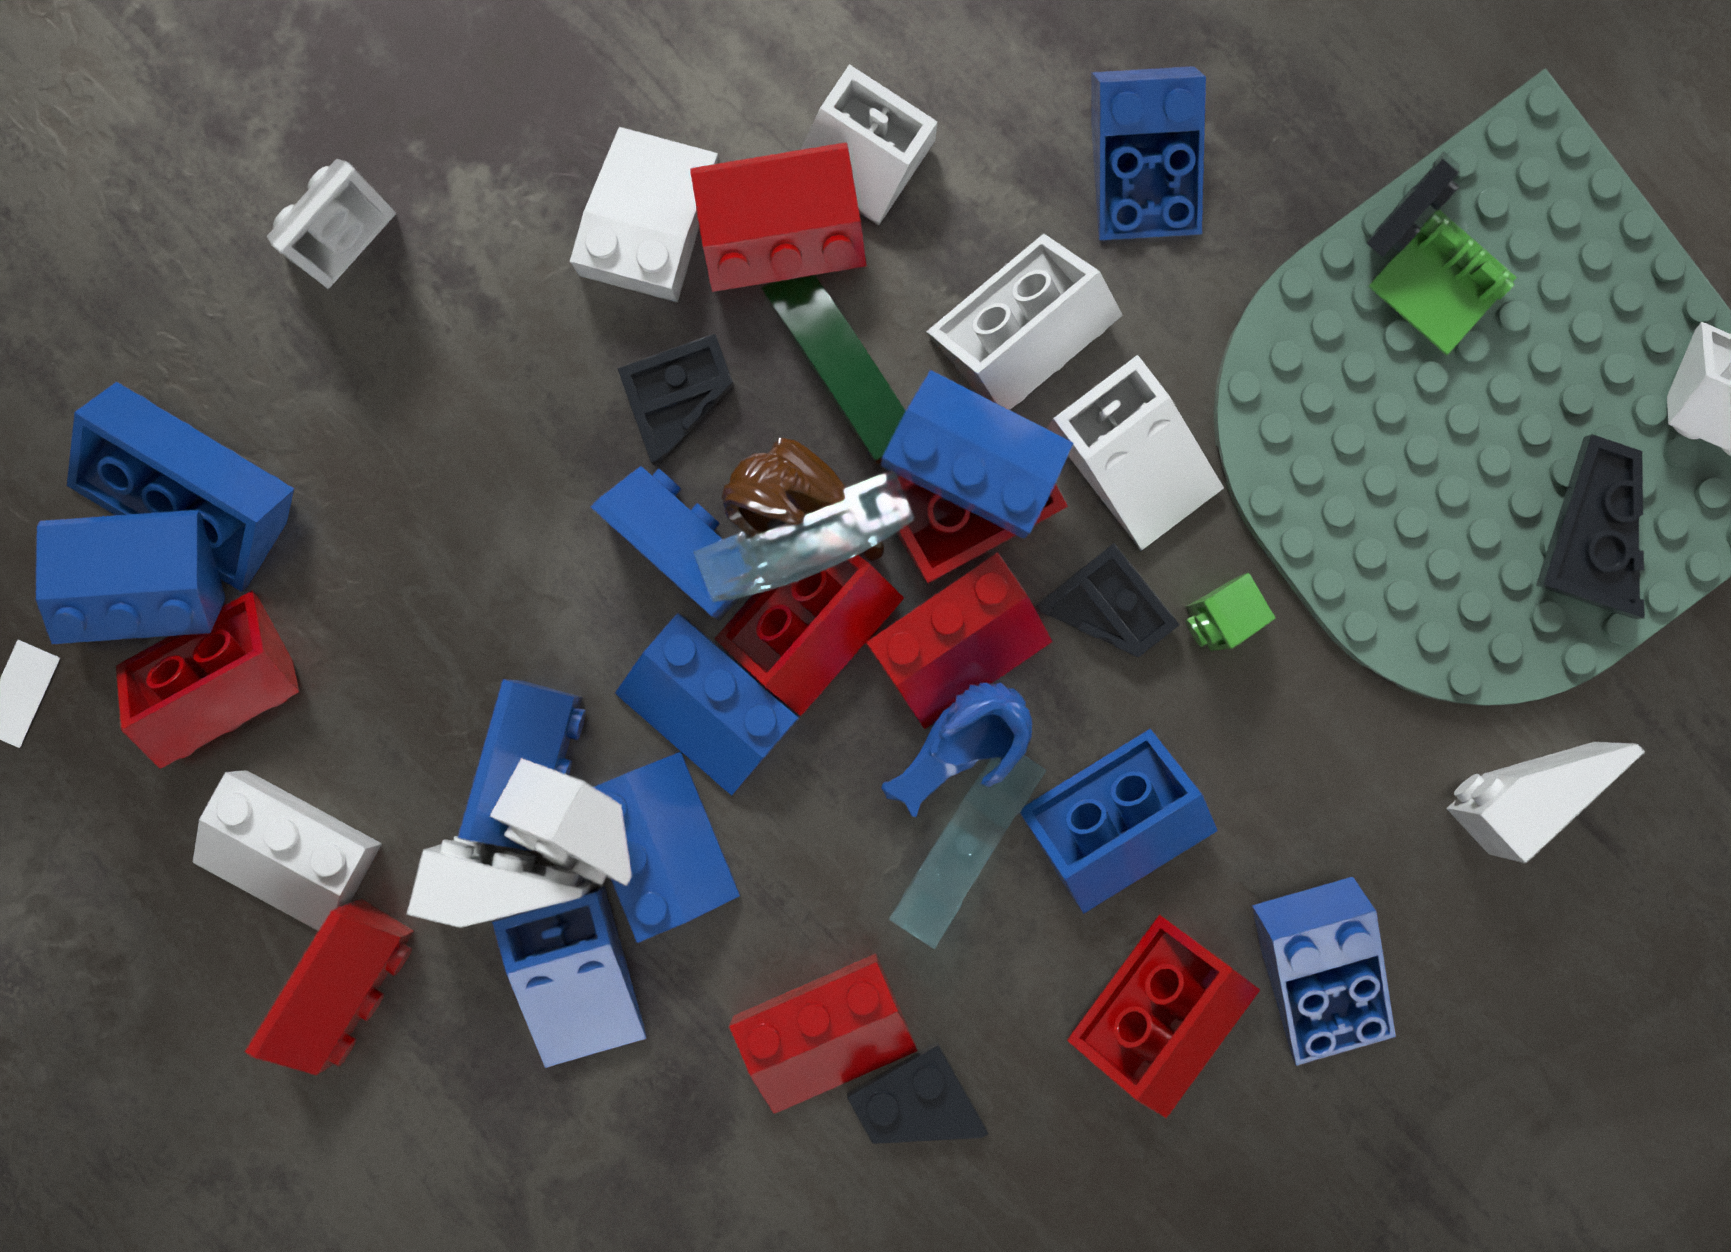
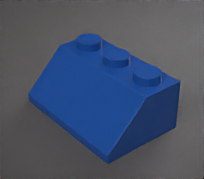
M930 370L882 457L881 466L1025 539L1030 534L1058 479L1073 442Z
M640 466L597 499L591 508L705 611L720 621L761 576L753 567L759 558L737 538L728 545L714 531L720 523L698 503L690 510L675 496L682 489L658 468L651 475Z
M200 510L40 521L37 525L36 602L52 644L211 633L226 597Z
M680 613L674 616L641 654L615 692L620 699L731 796L800 718Z
M502 680L458 838L532 851L505 837L504 834L508 826L494 819L490 814L521 758L564 775H570L572 761L565 759L570 739H579L585 722L586 710L579 708L582 697L525 681Z
M1151 729L1018 810L1083 914L1218 831L1202 793Z
M682 752L593 787L619 803L622 808L632 876L627 886L615 880H612V883L637 943L687 923L740 896Z

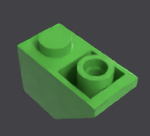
M1249 573L1234 578L1185 607L1191 616L1185 620L1188 630L1200 647L1207 644L1210 651L1233 648L1275 619Z

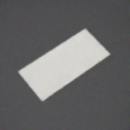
M17 640L0 678V740L18 748L22 745L60 660L59 657L20 640Z

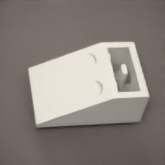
M1138 355L1054 417L1047 427L1049 431L1073 442L1068 454L1069 458L1140 551L1224 489L1172 399Z
M454 836L453 841L442 840V844L423 850L407 914L448 925L464 927L581 898L596 888L597 884L572 870H567L557 865L542 866L534 864L536 859L534 854L515 849H505L504 853L494 854L484 851L485 843L468 841Z

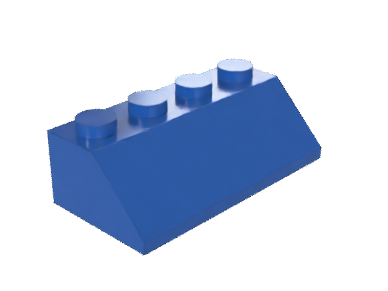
M115 382L74 412L67 486L115 516L200 510L220 579L241 592L246 589L287 524L294 488L118 382Z

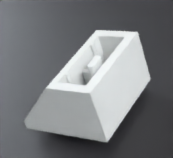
M849 64L820 107L801 150L847 142L859 213L880 225L934 144L938 122Z
M521 758L490 814L491 817L508 826L504 836L530 850H537L543 854L542 858L567 870H572L602 886L605 878L608 877L627 886L632 875L621 805L583 781Z

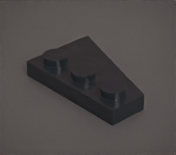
M1593 434L1583 438L1536 586L1633 619L1645 618L1644 599H1640V571L1644 570V550H1639V517L1643 515V455L1641 450Z

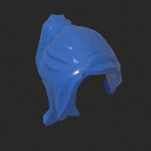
M985 682L980 683L978 686L970 684L969 690H965L964 694L956 695V701L952 703V706L943 711L933 725L921 751L905 772L891 781L883 782L881 788L886 798L904 802L909 814L916 817L920 804L950 777L972 768L978 760L997 757L1002 758L1001 762L983 777L981 784L990 787L995 783L1002 782L1025 755L1032 737V717L1029 709L1025 707L1026 702L1023 696L1015 689L1007 688L1001 682L993 685Z

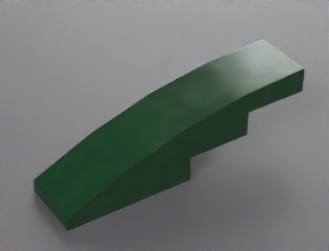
M815 275L766 284L761 288L766 299L789 330L797 347L822 381L826 392L876 464L882 463V457L906 412L894 391Z

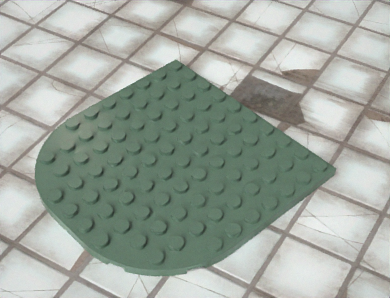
M1545 68L1301 248L1283 263L1255 293L1229 338L1221 360L1215 389L1216 447H1219L1221 463L1227 479L1225 484L1239 516L1256 542L1316 622L1334 643L1363 667H1368L1379 676L1395 683L1396 686L1427 698L1458 704H1517L1543 699L1567 691L1594 678L1614 665L1731 577V456L1725 453L1721 447L1701 438L1690 439L1678 433L1673 426L1668 424L1667 395L1696 328L1701 322H1704L1731 334V310ZM1443 151L1460 165L1459 173L1453 179L1460 187L1440 210L1517 277L1513 281L1515 285L1502 299L1495 301L1447 356L1368 287L1398 251L1392 247L1382 257L1367 244L1372 233L1410 189L1416 186L1433 167L1432 164ZM1429 206L1415 223L1421 227L1436 210ZM1591 434L1642 451L1643 515L1639 517V550H1644V570L1640 571V599H1644V619H1633L1536 586L1583 438Z

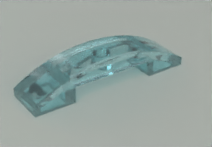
M894 470L843 490L845 500L804 516L802 524H784L748 540L744 532H740L694 551L693 553L713 602L761 593L809 577L858 555L902 529L914 520V515Z
M1025 755L1002 782L987 787L981 784L983 777L990 773L1001 762L1002 758L989 759L939 835L889 918L890 921L935 949L963 904L961 903L1009 825L1015 816L1021 812L1047 771Z

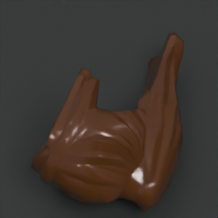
M779 438L774 442L772 449L768 453H754L743 459L731 474L729 484L724 485L721 498L727 518L770 556L778 552L781 541L768 527L767 523L775 518L782 520L787 525H799L803 523L805 513L812 519L822 521L825 525L832 524L842 530L857 544L868 560L874 561L883 556L884 545L876 529L836 473L816 454L795 440Z

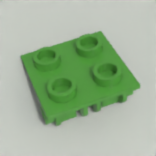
M1439 209L1421 226L1418 234L1400 253L1398 252L1368 287L1447 356L1495 301L1502 299L1515 285L1513 281L1517 277Z

